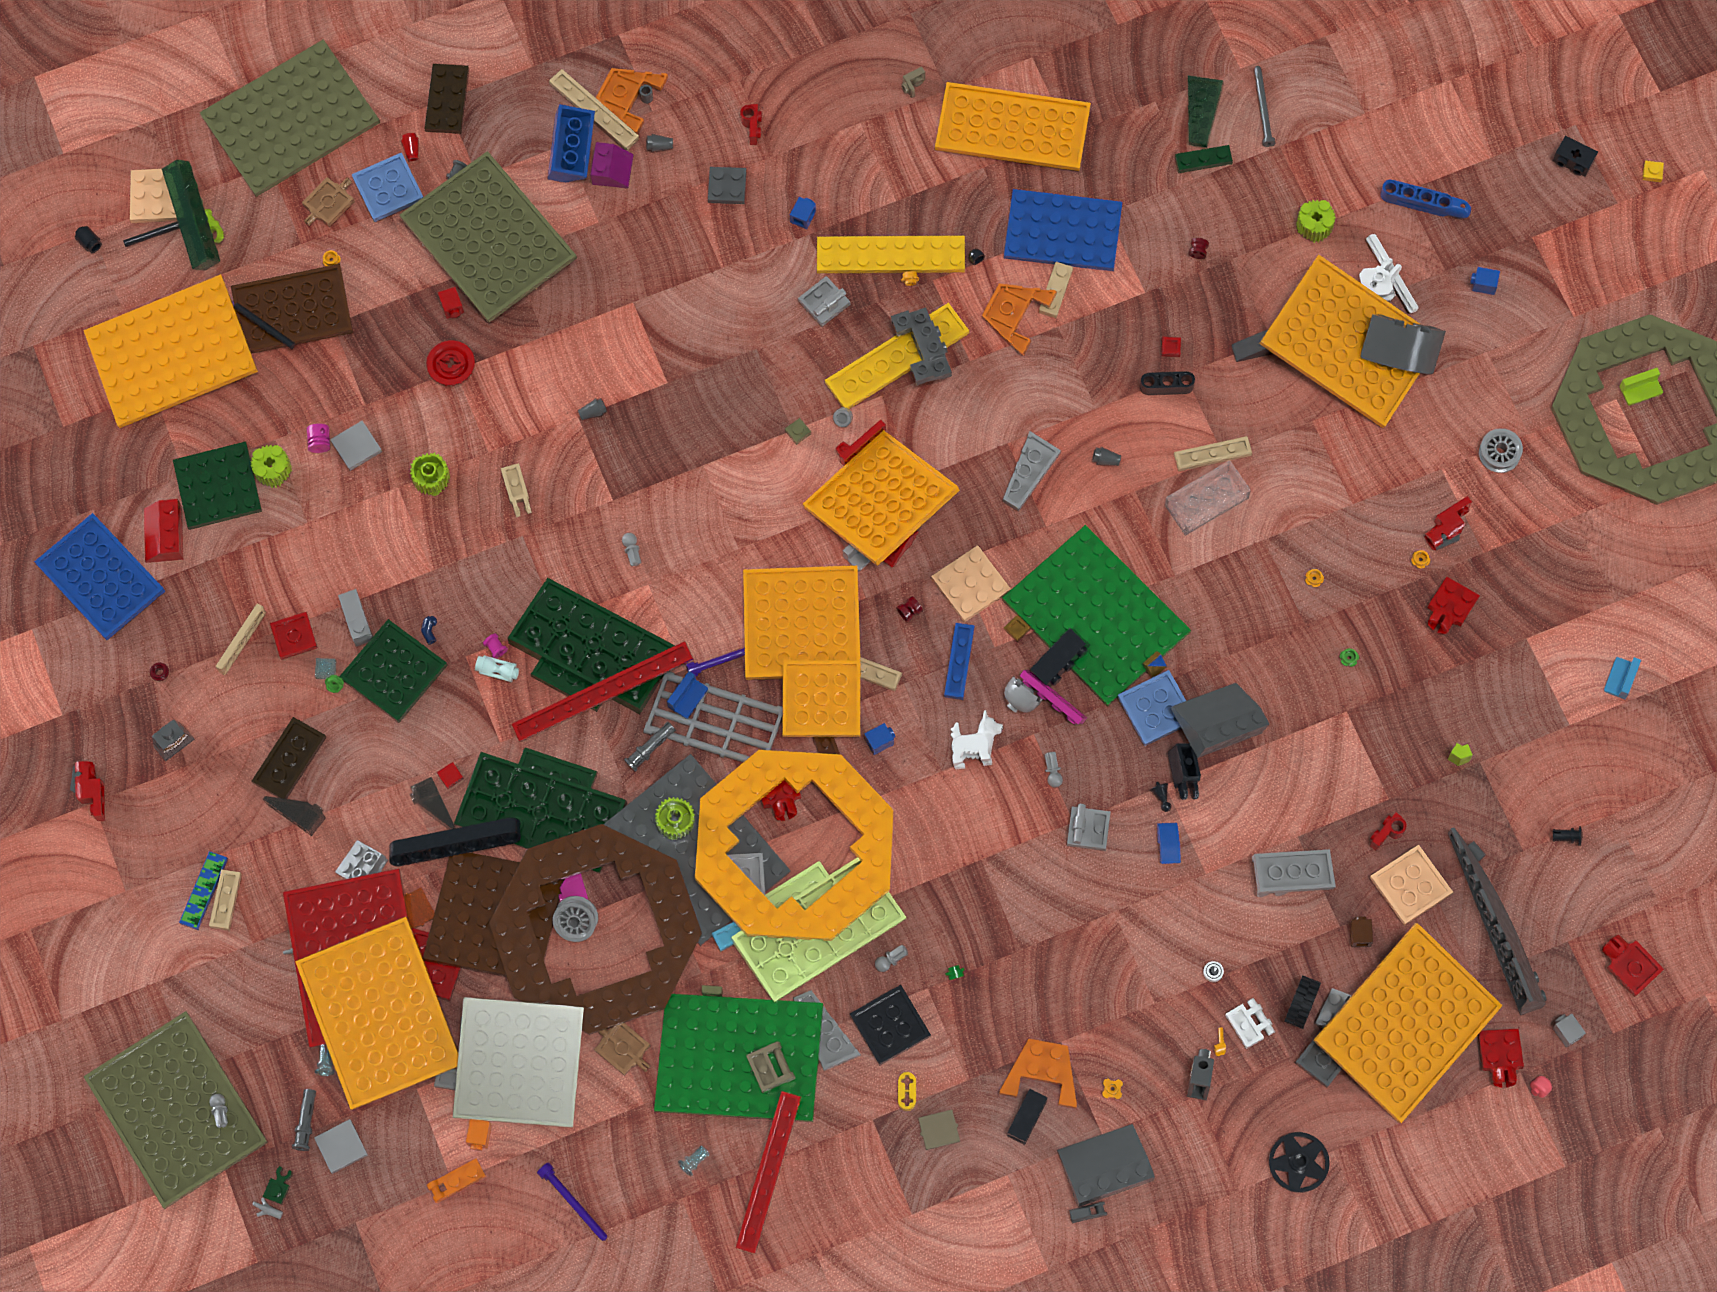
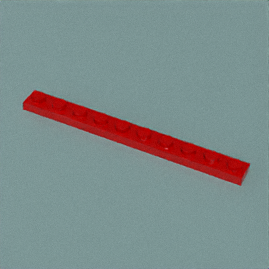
M684 641L512 723L518 740L522 742L694 660L687 643Z

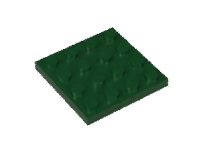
M246 441L173 459L188 530L262 512Z
M388 619L339 678H342L347 685L400 723L448 664Z

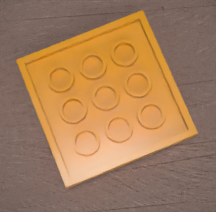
M860 660L783 661V737H860Z

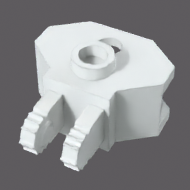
M1387 258L1381 266L1365 268L1359 274L1361 284L1386 301H1391L1395 296L1394 278L1402 268L1400 264H1397L1388 272V268L1393 263L1391 258Z

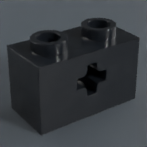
M1565 135L1554 155L1553 162L1560 167L1572 170L1576 175L1586 177L1596 160L1598 151Z

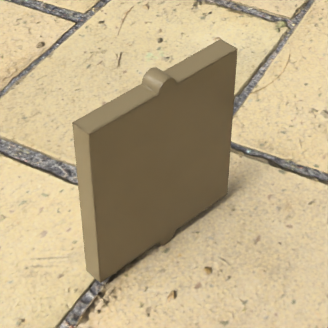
M953 1110L918 1118L922 1131L920 1135L923 1136L926 1150L960 1142L957 1130L958 1124L955 1122Z

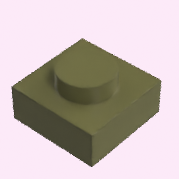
M800 418L785 428V432L796 445L811 435L810 429Z

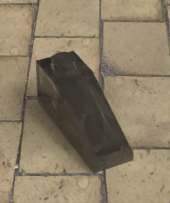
M432 777L411 786L413 793L410 796L414 805L418 803L424 812L448 830L455 829L454 823Z
M269 796L263 798L266 805L311 837L326 819L322 813L324 810L317 804L312 806L308 802Z

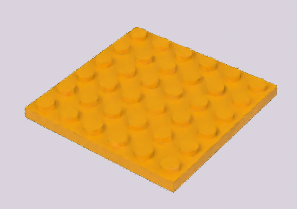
M883 430L802 505L808 512L878 566L960 490L956 484Z
M857 565L743 569L746 680L783 679V661L860 660Z

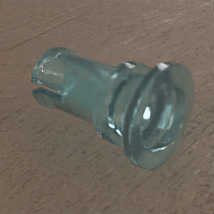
M320 1045L318 1069L314 1073L319 1076H332L335 1071L331 1069L333 1063L331 1062L329 1050L327 1048L325 1053V1045Z
M700 1146L692 1155L686 1156L684 1162L679 1160L678 1164L687 1175L692 1176V1170H696L697 1165L710 1154L703 1146Z

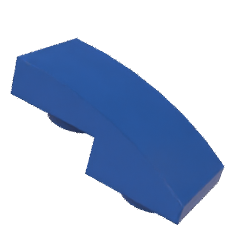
M1157 823L1160 863H1181L1178 824Z

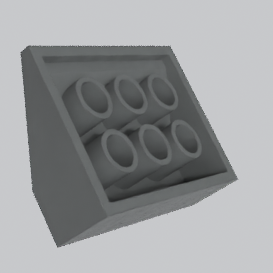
M1237 683L1171 707L1197 758L1262 734L1269 726V722L1261 707Z
M1133 1124L1057 1150L1078 1207L1152 1182L1155 1178L1149 1159Z

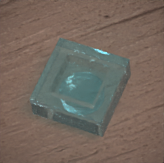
M316 658V679H326L330 675L336 674V659Z

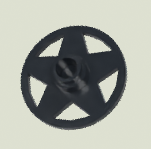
M1293 1132L1284 1135L1274 1144L1269 1155V1168L1273 1178L1281 1187L1291 1192L1304 1193L1316 1189L1325 1180L1329 1171L1330 1160L1325 1146L1316 1137L1307 1133ZM1294 1137H1303L1313 1142L1301 1147ZM1283 1142L1286 1155L1273 1159L1276 1149ZM1320 1151L1323 1152L1325 1159L1324 1170L1314 1161ZM1275 1170L1288 1172L1289 1185L1279 1178ZM1305 1176L1318 1180L1311 1186L1300 1188Z

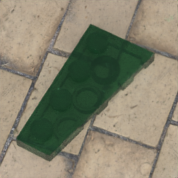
M1188 75L1189 145L1208 147L1224 85L1223 80Z

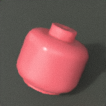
M1537 1076L1530 1083L1531 1092L1534 1096L1538 1095L1544 1098L1552 1090L1550 1080L1544 1076Z

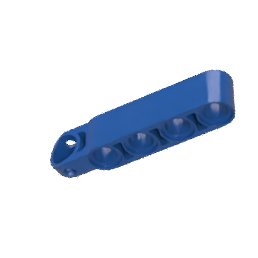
M1391 179L1386 180L1382 186L1381 198L1388 203L1438 216L1448 215L1461 219L1469 217L1471 213V206L1468 202L1451 197L1446 193ZM1387 189H1390V190H1392L1393 192H1392V193H1389V192H1387L1386 190H1387ZM1404 194H1409L1412 197H1406ZM1422 199H1428L1430 202H1424ZM1444 203L1447 207H1443L1440 204Z

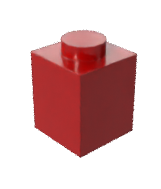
M456 287L438 292L447 319L457 318L464 313Z

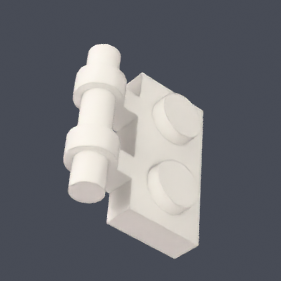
M1254 998L1247 1002L1251 1007L1249 1010H1246L1244 1005L1241 1004L1225 1015L1246 1049L1264 1039L1261 1033L1262 1030H1265L1269 1036L1275 1033L1271 1026V1020L1266 1018L1262 1012V1006L1257 1004ZM1256 1015L1260 1024L1256 1025L1251 1016Z

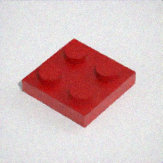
M307 612L270 623L281 660L318 648Z

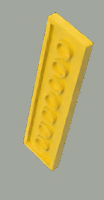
M965 236L817 237V273L965 272Z
M949 303L929 314L934 326L939 327L941 333L940 341L941 343L944 342L946 347L951 346L969 334V329ZM911 332L898 337L897 335L825 379V384L842 407L848 409L854 407L911 371V364L921 361Z

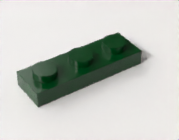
M1229 145L1175 154L1178 173L1233 164Z

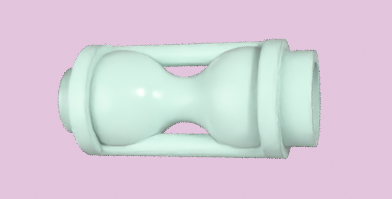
M485 655L483 657L478 656L475 671H478L479 674L512 682L513 679L516 680L518 677L519 668H517L515 663Z

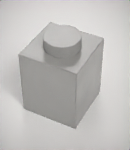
M1564 1014L1555 1020L1556 1024L1553 1030L1566 1048L1583 1038L1586 1034L1573 1014L1567 1017Z

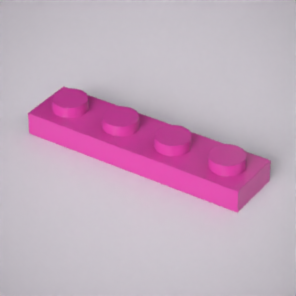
M1029 669L1023 670L1020 674V677L1024 679L1022 682L1026 686L1035 688L1038 691V696L1052 702V707L1058 712L1063 711L1071 723L1083 724L1087 717L1050 686L1045 685Z

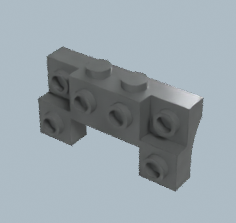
M926 307L910 313L907 310L891 316V322L894 324L897 337L911 332L921 361L910 365L916 385L951 377L952 371L945 356L947 347L944 342L941 343L939 327L934 326Z

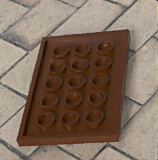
M340 264L231 286L234 305L236 303L241 304L292 340L295 345L353 333ZM236 311L251 354L286 347L282 342Z

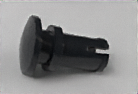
M1579 826V830H1574V828H1571V830L1553 829V842L1570 841L1572 844L1578 842L1579 846H1581L1583 840L1581 826Z

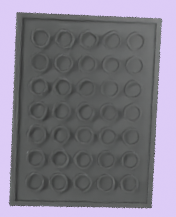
M690 754L603 825L677 860L702 932L698 941L701 947L712 938L711 933L726 926L732 919L695 880L700 798L717 784ZM668 797L671 799L678 797L679 800L682 798L683 801L689 802L692 805V809H694V827L691 832L689 831V835L686 834V837L682 836V839L679 837L678 840L668 839L656 827V810L659 805L661 806V802H664V799L668 800ZM672 815V821H678L679 816ZM744 815L728 827L739 839V843L727 852L726 855L763 853L765 893L791 872Z

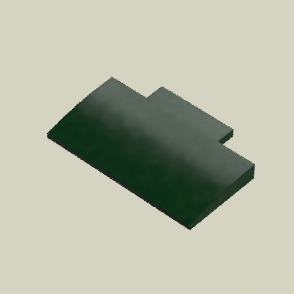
M550 578L546 579L508 636V644L539 660L531 672V677L568 697L675 646ZM664 674L612 698V700L641 714ZM602 704L591 709L597 712Z
M526 747L523 750L519 764L480 752L454 825L465 827L505 818H517L520 821L521 839L519 842L514 843V845L528 849L600 824H605L627 806V801L592 789L598 774L595 770ZM603 866L592 869L591 871L600 873Z

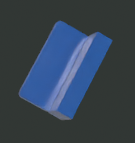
M688 671L667 700L668 708L688 719L707 693L708 687L697 681L695 674Z

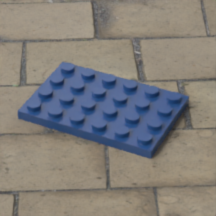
M1013 189L1004 259L1054 265L1055 262L1072 267L1114 272L1123 202Z
M93 513L34 561L106 641L165 592L164 588Z

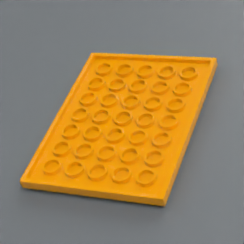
M1319 254L1259 343L1382 428L1387 425L1420 374L1361 358L1372 314H1382L1402 320L1404 325L1420 323Z
M221 274L83 330L119 428L258 372Z
M407 917L295 961L351 1110L457 1068L459 1052Z
M1415 923L1313 1041L1398 1123H1402L1503 1005L1418 923Z

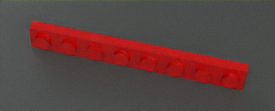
M781 1091L736 1244L738 1249L756 1254L802 1098L800 1096Z

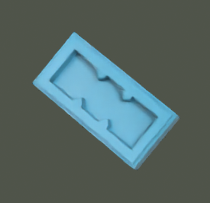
M732 922L711 934L719 950L723 951L734 945L731 937L740 932L741 929L735 922Z

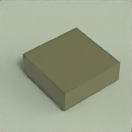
M702 985V995L723 997V989L721 986Z

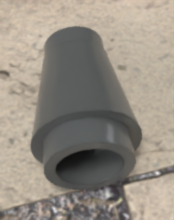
M656 134L647 135L646 149L651 150V152L673 149V138Z
M595 398L578 410L582 420L604 415L603 413L607 412L602 398Z
M1103 447L1095 448L1092 462H1095L1096 465L1119 466L1121 455Z

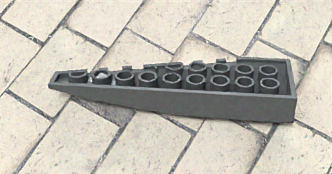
M1451 828L1448 833L1520 1015L1543 1008L1546 1004L1545 1001H1547L1545 992L1539 988L1538 975L1535 971L1533 972L1524 948L1504 905L1457 830Z

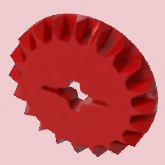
M448 340L432 348L428 354L426 366L433 380L439 384H444L446 387L448 385L455 386L456 384H462L464 380H468V377L475 368V358L467 345L459 341ZM450 360H453L455 365L449 368L448 364L445 363H450Z

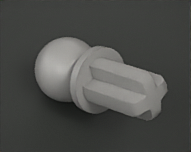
M626 533L622 537V543L627 547L624 551L628 554L630 565L638 566L641 563L638 552L640 548L636 545L637 537L633 533Z
M1045 753L1047 766L1045 771L1050 772L1047 779L1048 784L1054 788L1059 787L1063 782V777L1057 772L1061 767H1058L1056 753Z
M901 945L891 952H886L887 957L881 956L876 959V969L880 972H886L891 964L895 966L899 960L907 956L908 950L904 945Z
M214 1094L209 1100L210 1106L213 1108L211 1113L215 1117L216 1126L224 1128L228 1123L226 1101L223 1095Z

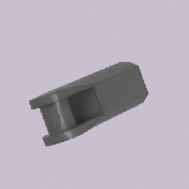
M1105 1202L1069 1210L1072 1224L1108 1215L1103 1206ZM1096 1208L1097 1214L1092 1215L1090 1209Z

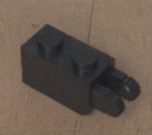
M1176 743L1168 752L1175 789L1178 788L1182 800L1188 798L1187 788L1190 790L1191 798L1198 799V782L1200 781L1201 774L1197 756L1190 743Z

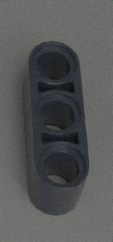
M1188 371L1145 373L1141 377L1140 391L1145 395L1189 394L1194 389L1195 376ZM1169 381L1172 384L1167 386L1163 382ZM1189 381L1191 384L1184 385L1182 382ZM1151 382L1153 385L1146 386L1144 383Z

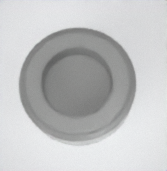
M841 407L835 411L833 420L836 425L846 427L852 422L853 414L848 408Z

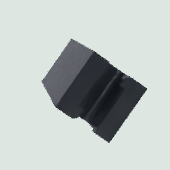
M1029 1089L1007 1132V1137L1025 1145L1047 1103L1048 1097Z

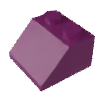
M596 142L590 174L592 185L628 189L634 154L615 144Z

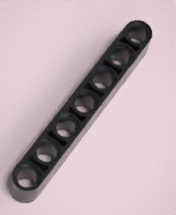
M513 817L395 840L389 845V862L393 866H404L514 844L521 839L520 821Z

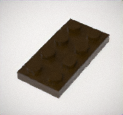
M432 65L425 132L462 133L469 66Z
M293 717L255 774L252 783L286 801L327 738L326 735Z

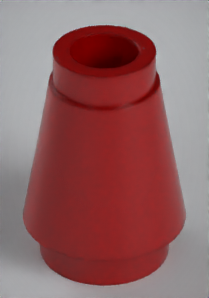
M416 133L402 135L401 143L408 161L418 160L419 138L416 136Z

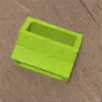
M1457 743L1450 753L1448 760L1457 766L1470 762L1473 754L1469 745L1461 746Z

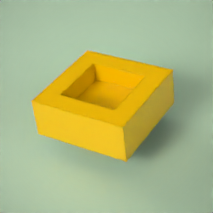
M1645 160L1643 180L1661 182L1663 179L1664 163Z

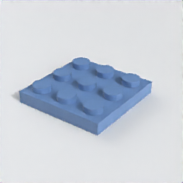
M402 152L352 174V178L374 222L406 209L423 198Z
M1169 670L1118 694V699L1144 746L1181 729L1171 707L1185 702L1186 699Z

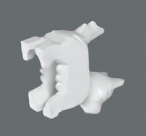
M984 710L983 718L976 734L961 735L959 723L957 722L951 728V736L953 738L952 758L956 770L965 769L963 760L966 757L968 759L970 757L972 759L981 758L983 766L992 765L991 752L994 736L1002 732L1003 725L996 723L993 718L988 717L986 710Z

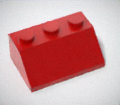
M178 499L159 500L144 508L146 563L184 560L182 506Z

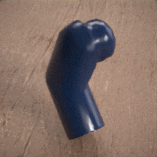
M434 616L424 618L421 627V633L428 645L436 642V638L432 633V627L437 624V619Z

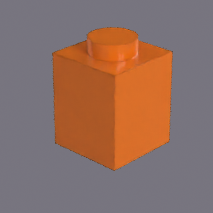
M470 1119L466 1144L470 1146V1149L482 1151V1148L488 1149L492 1128L490 1121Z

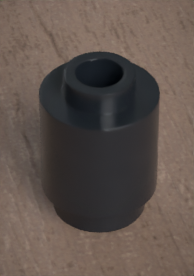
M82 226L76 230L75 239L86 251L95 253L100 249L102 245L100 238L88 226Z

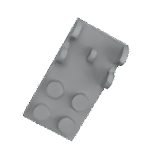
M1330 849L1262 853L1252 856L1258 897H1264L1271 893H1275L1276 896H1282L1288 892L1330 890L1336 887Z

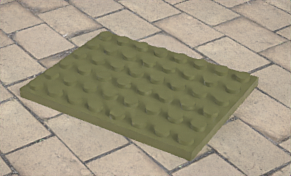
M324 39L199 112L256 197L380 123L379 118Z
M488 151L400 214L403 222L488 323L577 259V255Z
M186 1011L83 1076L164 1209L268 1143ZM214 1094L223 1095L226 1101L228 1123L224 1128L216 1126L215 1117L211 1113L213 1108L210 1106L209 1100Z

